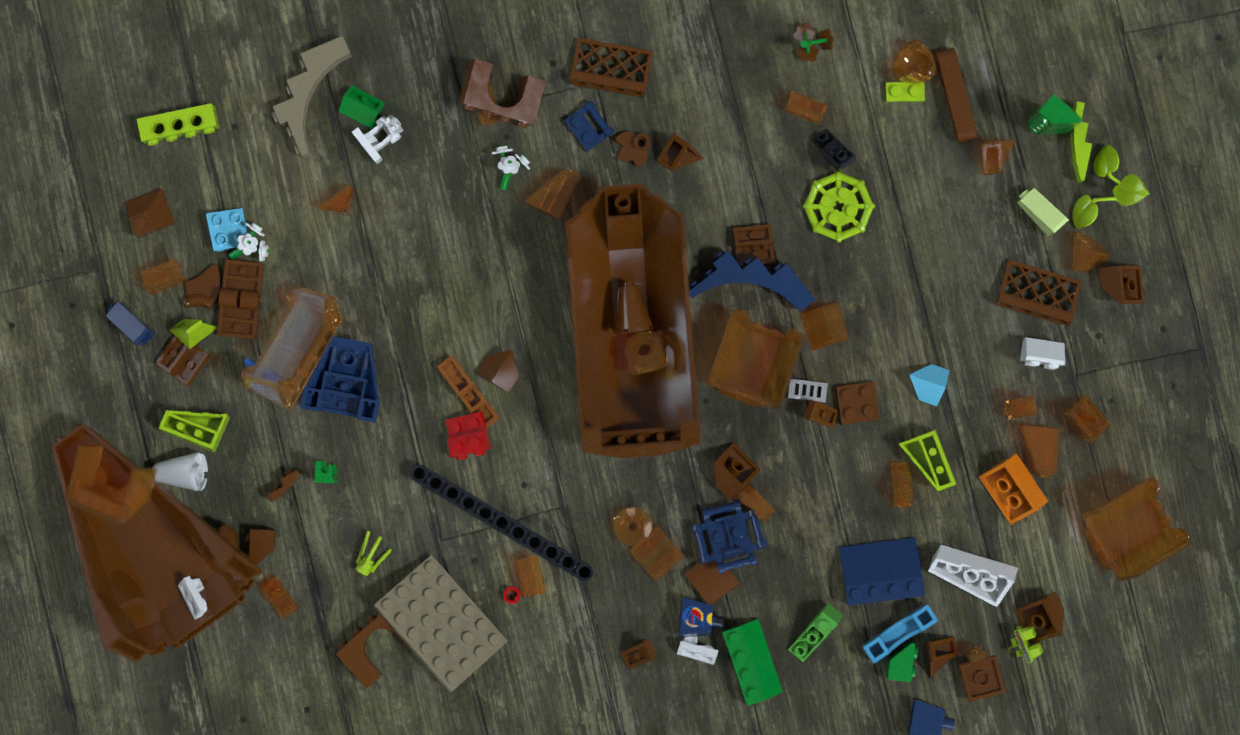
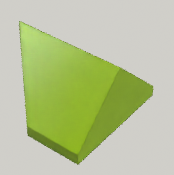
M183 319L172 327L170 331L190 349L218 327L205 324L198 319Z

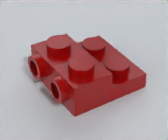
M483 412L445 420L449 436L447 443L451 458L456 457L457 461L467 459L468 454L474 453V457L486 454L485 450L491 449Z

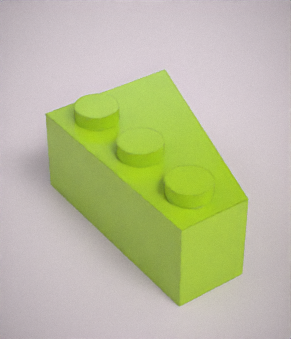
M166 410L159 429L162 433L215 453L230 417L228 414Z
M936 429L899 443L937 491L956 485V480Z

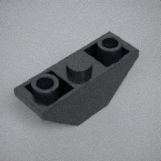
M827 129L812 140L823 157L838 173L856 159V156Z

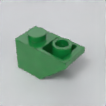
M907 643L888 658L886 679L911 682V678H915L916 667L913 666V660L917 659L918 647H915V643Z

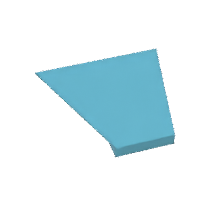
M930 364L910 374L918 399L937 406L946 388L950 370Z

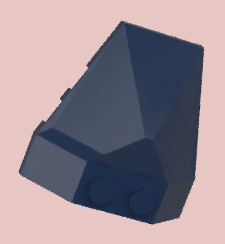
M333 336L303 389L300 408L317 412L336 413L376 423L380 402L372 343Z

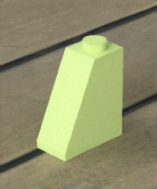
M1035 188L1031 191L1026 189L1019 196L1021 200L1017 203L1047 236L1055 233L1068 221Z

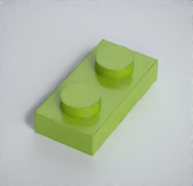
M886 82L885 84L886 102L925 101L924 82Z

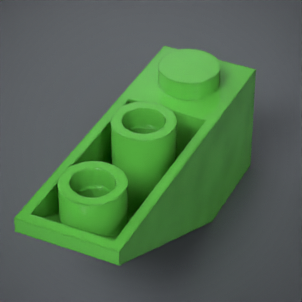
M827 603L788 650L804 662L838 625L843 614Z

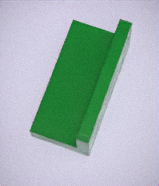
M351 85L343 96L339 112L369 128H373L377 116L384 108L385 102Z

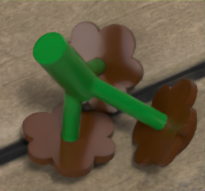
M804 23L796 27L793 36L795 39H799L800 49L796 53L803 62H813L816 60L819 50L815 48V44L821 45L823 50H832L834 37L829 29L820 31L818 39L813 40L815 29L811 27L810 23Z

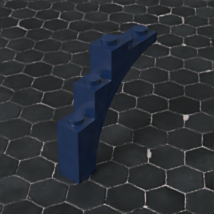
M728 249L725 252L721 250L714 255L713 264L716 266L715 269L711 267L703 274L704 278L700 281L696 279L688 285L689 296L694 298L701 292L718 285L728 283L756 284L784 296L800 312L815 301L813 295L787 262L784 264L780 262L772 269L774 272L770 273L758 256L754 258L750 256L743 262L744 266L741 267Z

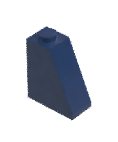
M114 302L107 309L108 314L106 317L136 345L145 346L155 335L156 331L122 302Z

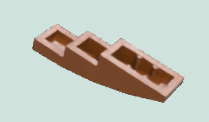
M452 355L437 366L472 414L483 412L487 429L500 419Z

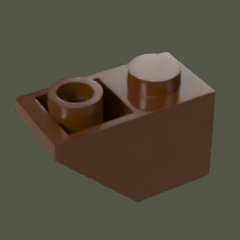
M251 529L250 533H247L246 541L250 547L246 555L258 565L275 550L276 530Z

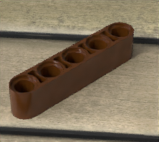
M955 48L935 52V60L957 142L977 138L976 127Z

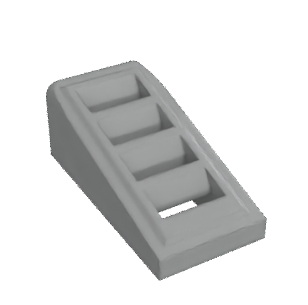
M789 379L787 398L826 402L828 383ZM795 384H799L798 395H794ZM803 385H807L805 396H802ZM810 385L814 386L813 397L809 396ZM818 386L822 387L821 398H817Z

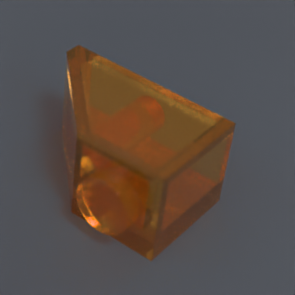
M1034 396L1005 401L1006 405H1003L1005 416H1008L1009 419L1038 415Z

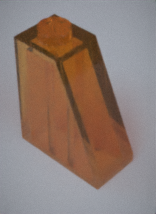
M568 169V171L561 170L530 195L525 201L526 204L561 220L581 180L578 177L579 173L572 169Z
M1019 425V432L1033 473L1039 474V478L1050 479V475H1056L1061 429Z

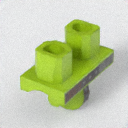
M1022 625L1018 626L1014 631L1016 637L1010 639L1012 646L1008 647L1009 652L1015 651L1017 657L1024 655L1028 664L1033 662L1034 658L1041 655L1043 650L1040 643L1034 645L1029 643V639L1036 637L1033 626L1024 628Z

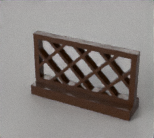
M578 38L570 75V85L645 98L653 51ZM581 44L589 45L592 51L584 56L580 51ZM607 48L611 54L602 59L597 51ZM621 51L627 52L630 58L621 62L617 54ZM595 53L600 61L591 66L587 58ZM639 55L648 56L647 62L641 66L635 59ZM614 57L619 65L610 70L605 62ZM632 60L638 68L629 73L624 65ZM582 61L589 67L584 72L576 71L577 64ZM603 64L608 72L604 75H598L594 69ZM619 68H622L626 73V76L621 79L616 78L613 74ZM640 71L644 76V81L637 82L633 79L632 75Z
M1008 260L995 305L1069 326L1073 323L1074 311L1082 281ZM1010 267H1017L1021 275L1013 279L1009 272ZM1031 272L1036 273L1040 279L1033 284L1027 277V274ZM1024 277L1028 286L1020 290L1015 281ZM1050 277L1054 278L1058 283V286L1052 289L1049 288L1045 281ZM1042 282L1047 291L1038 295L1033 286ZM1010 283L1013 284L1017 291L1012 295L1004 293L1005 286ZM1067 283L1075 284V292L1068 294L1063 285ZM1060 287L1065 297L1057 301L1052 291ZM1030 288L1035 298L1027 300L1022 292ZM1046 294H1049L1054 302L1049 306L1044 305L1040 299ZM1065 299L1071 305L1069 312L1062 310L1059 305Z

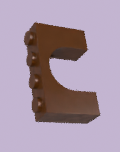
M478 59L469 60L458 102L459 105L464 106V110L471 112L478 110L481 111L483 116L492 117L494 115L499 117L500 121L506 123L514 121L517 122L516 126L522 128L535 125L546 81L529 75L523 76L515 102L509 107L503 108L496 105L488 94V82L493 64Z
M374 614L367 621V627L364 629L360 627L352 634L354 638L349 643L345 640L337 647L340 651L336 655L366 689L383 675L368 658L365 649L367 638L373 631L378 629L390 630L411 650L381 614L378 617Z

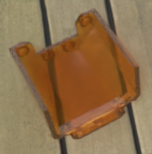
M733 309L706 383L709 386L718 388V393L750 406L763 408L765 405L773 409H779L788 389L806 335L796 329L786 331L785 335H783L780 331L764 328L757 322L750 323V317L746 311Z
M1154 476L1142 479L1082 514V518L1086 522V527L1083 528L1087 540L1102 566L1106 570L1111 568L1116 578L1120 581L1140 577L1192 544L1186 530L1181 528L1173 529L1171 520L1161 508L1160 501L1155 498L1160 493L1161 486Z

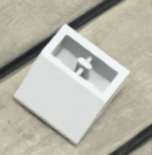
M1023 338L1020 361L1025 362L1026 366L1036 367L1042 364L1045 369H1059V366L1065 365V345L1059 342Z

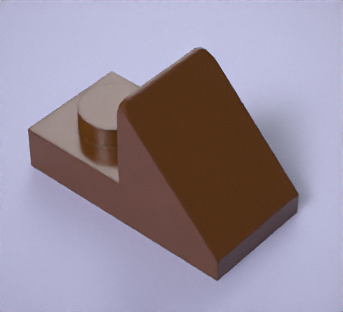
M810 399L804 418L833 429L839 410Z
M643 640L620 652L629 670L658 657L650 640Z

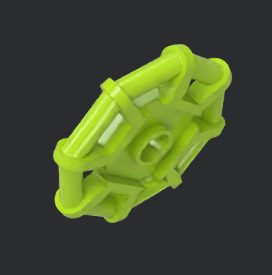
M837 171L817 181L814 180L806 202L803 205V209H805L812 225V231L834 239L837 242H841L858 233H864L871 212L875 208V204L872 203L865 187V181L858 180L841 172L838 173ZM834 181L836 183V187L826 191L823 186ZM841 181L855 187L852 191L841 187ZM858 190L861 194L864 204H858V201L855 197V193ZM818 191L823 194L819 205L813 204ZM835 202L843 203L844 206L841 212L838 209L834 210ZM819 209V212L823 219L820 222H818L816 215L814 213V210ZM858 209L864 210L860 222L855 220ZM828 223L834 225L836 227V232L824 228V224ZM848 223L853 224V228L842 232L841 226Z

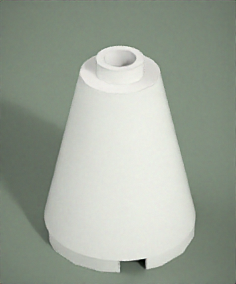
M192 453L157 462L152 467L151 475L160 483L202 491L207 483V478H204V472H208L207 461L203 454Z

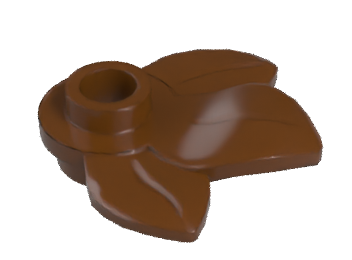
M627 131L616 137V141L622 145L618 154L619 161L629 162L633 160L637 167L646 162L648 158L647 150L651 146V139L647 134L639 133L636 135ZM644 140L645 145L639 146L638 141Z

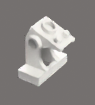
M382 116L376 121L377 126L364 135L358 127L352 131L376 164L383 160L377 152L391 142L393 144L401 138L400 133L404 131L401 128L400 121L393 116ZM384 129L388 137L379 143L374 135Z

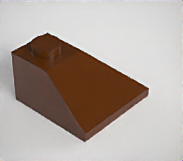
M162 188L126 202L130 223L135 236L139 238L175 225Z
M1141 265L1100 268L1101 286L1119 304H1144Z
M735 443L731 444L713 463L716 485L730 500L760 471L759 467Z
M1056 592L1039 597L1015 609L1023 628L1033 626L1036 632V637L1029 639L1031 644L1063 633L1064 608Z

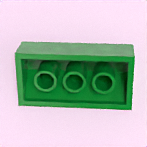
M1053 94L1035 111L1026 123L1029 130L1034 134H1067L1079 125L1083 119Z
M759 619L723 630L722 633L746 705L749 706L782 693L783 691Z

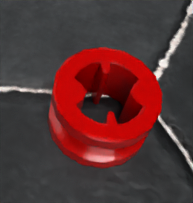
M508 587L503 593V598L507 603L515 604L520 599V592L516 587ZM509 590L517 592L514 601H510V598L507 599L506 597L509 594Z

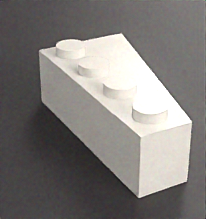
M940 545L932 558L928 571L997 607L1014 583L1018 568Z

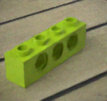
M212 103L137 119L141 141L148 146L157 145L161 140H166V142L178 140L177 137L185 136V138L195 137L196 133L199 132L204 134L214 133L215 129L219 128L216 109ZM196 117H201L202 119L199 126L193 125V120ZM177 121L183 122V127L180 130H175L174 128ZM159 125L164 126V131L161 134L156 133V127Z

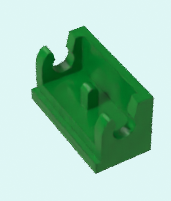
M315 461L314 482L338 483L337 466L329 464L326 467V461Z

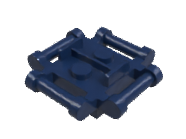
M739 499L734 500V503L702 509L705 523L691 527L700 552V563L707 564L716 561L719 574H724L727 570L750 564L751 566L757 565L754 551L768 547L758 520V510L753 509L743 513ZM736 510L737 515H729L711 522V516ZM749 519L751 520L757 541L751 544L745 520ZM704 531L708 532L713 550L712 555H708L702 534ZM744 555H748V556H749V557H746V558H742V559H739V560L727 562V563H724V564H723V562H722V561H726V560H729V559L741 557V556H744Z

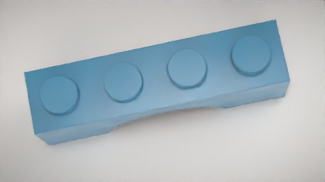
M923 604L861 645L871 662L876 663L905 640L938 622V619L928 604Z

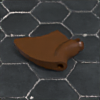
M216 264L210 266L196 279L185 281L189 297L183 299L185 308L204 306L210 310L215 305L221 289V277Z

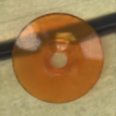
M639 508L622 510L614 521L616 537L620 542L628 546H637L644 543L652 531L650 517ZM631 523L636 524L637 527L635 530L629 529V525Z

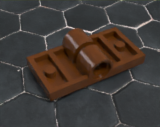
M225 259L223 285L219 295L220 312L217 336L256 340L264 263Z

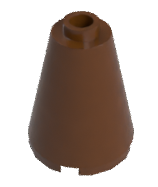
M633 282L622 283V287H618L615 335L653 330V325L638 285H634Z

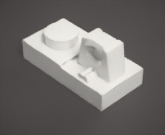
M190 576L185 577L179 583L178 588L194 619H197L207 611L206 601L199 593L204 589V586L199 578L191 580Z
M685 637L684 641L680 642L678 655L714 665L718 650L708 645L698 646V637Z

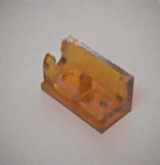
M792 91L785 111L820 125L828 105Z
M177 259L140 272L145 288L151 295L187 281Z
M538 556L514 560L523 598L546 593Z

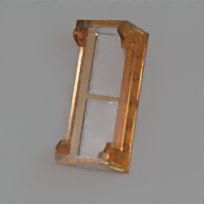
M296 285L287 294L286 301L289 308L255 366L249 365L247 368H244L241 376L246 388L288 410H292L328 344L343 321V316L334 296Z

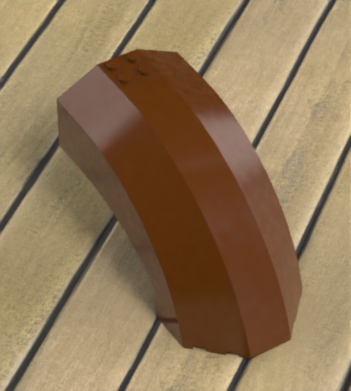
M642 184L601 187L597 194L591 200H588L572 219L570 218L565 223L583 453L617 458L664 455L699 445L700 417L683 214L678 210L672 209L666 201L657 195H653ZM633 282L634 285H638L652 322L653 330L615 335L618 287H622V283Z

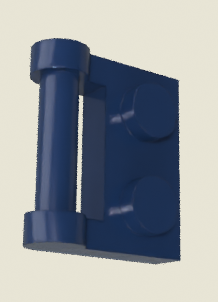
M590 101L564 120L586 152L615 132L596 110V105L593 101ZM587 112L591 114L602 129V134L598 135L584 114Z

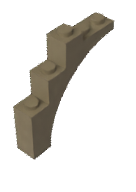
M343 36L300 53L302 59L299 61L303 70H307V72L288 79V86H286L289 96L294 98L273 106L275 112H272L275 122H279L282 127L289 124L286 127L290 138L294 137L297 143L294 144L296 153L298 155L301 154L303 158L311 156L305 127L311 97L318 84L329 71L339 63L352 57Z

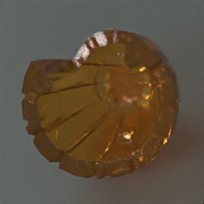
M918 39L912 40V42L908 41L904 44V47L900 48L891 68L893 76L906 83H923L930 80L936 73V64L932 53Z

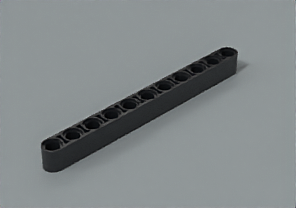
M416 465L411 469V478L417 483L579 580L588 581L592 578L593 568L590 564L426 466ZM418 468H422L425 471L422 479H418L415 476V470ZM434 478L441 480V486L438 489L433 488L431 485V481ZM452 487L458 491V495L454 499L448 496V490ZM468 497L474 500V506L470 509L464 505V501ZM487 507L490 509L491 515L489 518L481 516L482 508ZM500 517L507 519L508 524L505 528H500L497 525V520ZM516 527H521L524 530L523 537L517 538L514 536L513 531ZM537 537L540 539L541 544L538 548H533L530 545L531 538ZM549 547H554L557 550L556 557H548L546 550ZM565 557L573 559L574 564L572 567L567 568L563 565ZM588 567L590 575L582 577L579 574L580 568Z

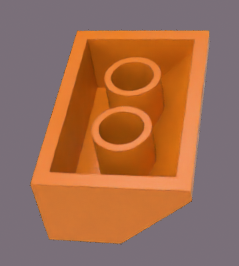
M1017 453L979 476L1010 525L1038 511L1048 502Z

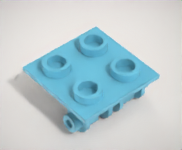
M243 208L206 213L213 251L221 252L225 249L237 248L239 244L237 238L240 235L245 236L248 234Z

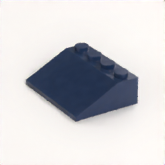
M915 537L839 547L846 605L925 596Z

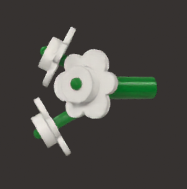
M500 145V147L496 148V152L491 153H501V162L498 163V168L503 170L504 174L500 189L507 190L511 175L516 174L518 168L522 165L530 170L528 166L530 162L528 157H525L523 154L521 156L515 154L520 162L516 161L514 156L506 158L505 153L511 152L513 149Z
M246 222L245 224L252 231L250 234L240 235L237 238L238 248L231 251L229 257L235 259L243 253L245 255L259 253V260L263 262L265 257L268 256V245H265V241L261 240L260 248L257 249L258 240L253 237L255 233L264 236L265 234L261 232L263 228L260 227V224L253 222L251 225Z

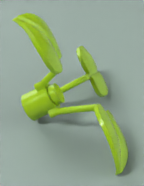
M1106 145L1100 150L1093 166L1096 175L1099 177L1108 175L1110 179L1118 184L1113 189L1115 196L1094 198L1093 200L1088 195L1082 196L1076 202L1073 209V222L1077 229L1087 227L1095 221L1098 215V206L1095 203L1098 201H1117L1120 205L1129 206L1137 203L1149 194L1137 175L1129 174L1122 181H1119L1112 175L1111 172L1118 169L1119 156L1111 145Z

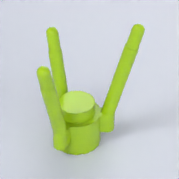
M370 531L366 532L359 557L355 562L357 563L355 570L365 576H368L370 572L374 573L376 568L392 551V549H388L373 565L374 561L371 558L382 539L379 536L368 556L363 557Z

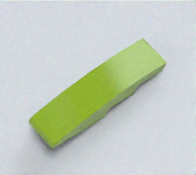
M1077 101L1074 104L1073 111L1082 118L1085 103ZM1081 122L1071 130L1072 161L1078 183L1085 181L1092 143L1085 142L1089 124Z

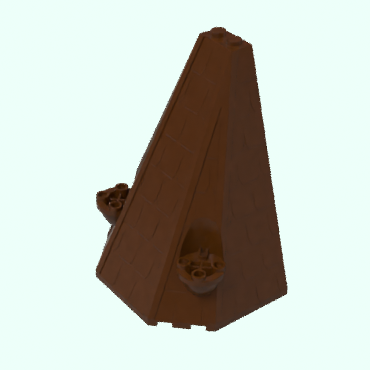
M84 423L75 426L69 434L60 437L52 445L101 640L105 648L133 662L141 661L142 656L150 653L151 656L164 653L165 647L173 646L174 649L179 648L245 600L246 597L243 593L245 590H251L255 583L253 577L260 575L262 570L256 562L239 549L238 532L235 528H228L227 525H223L216 531L193 510ZM190 576L191 580L199 578L204 586V589L199 593L206 601L207 611L197 619H194L178 588L183 578Z

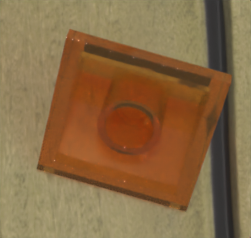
M838 302L801 314L813 351L849 339Z
M1087 394L1063 413L1087 443L1094 442L1111 425Z

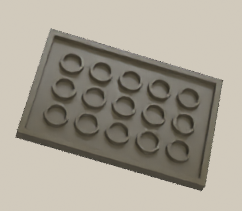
M432 555L374 604L378 612L450 693L508 642Z

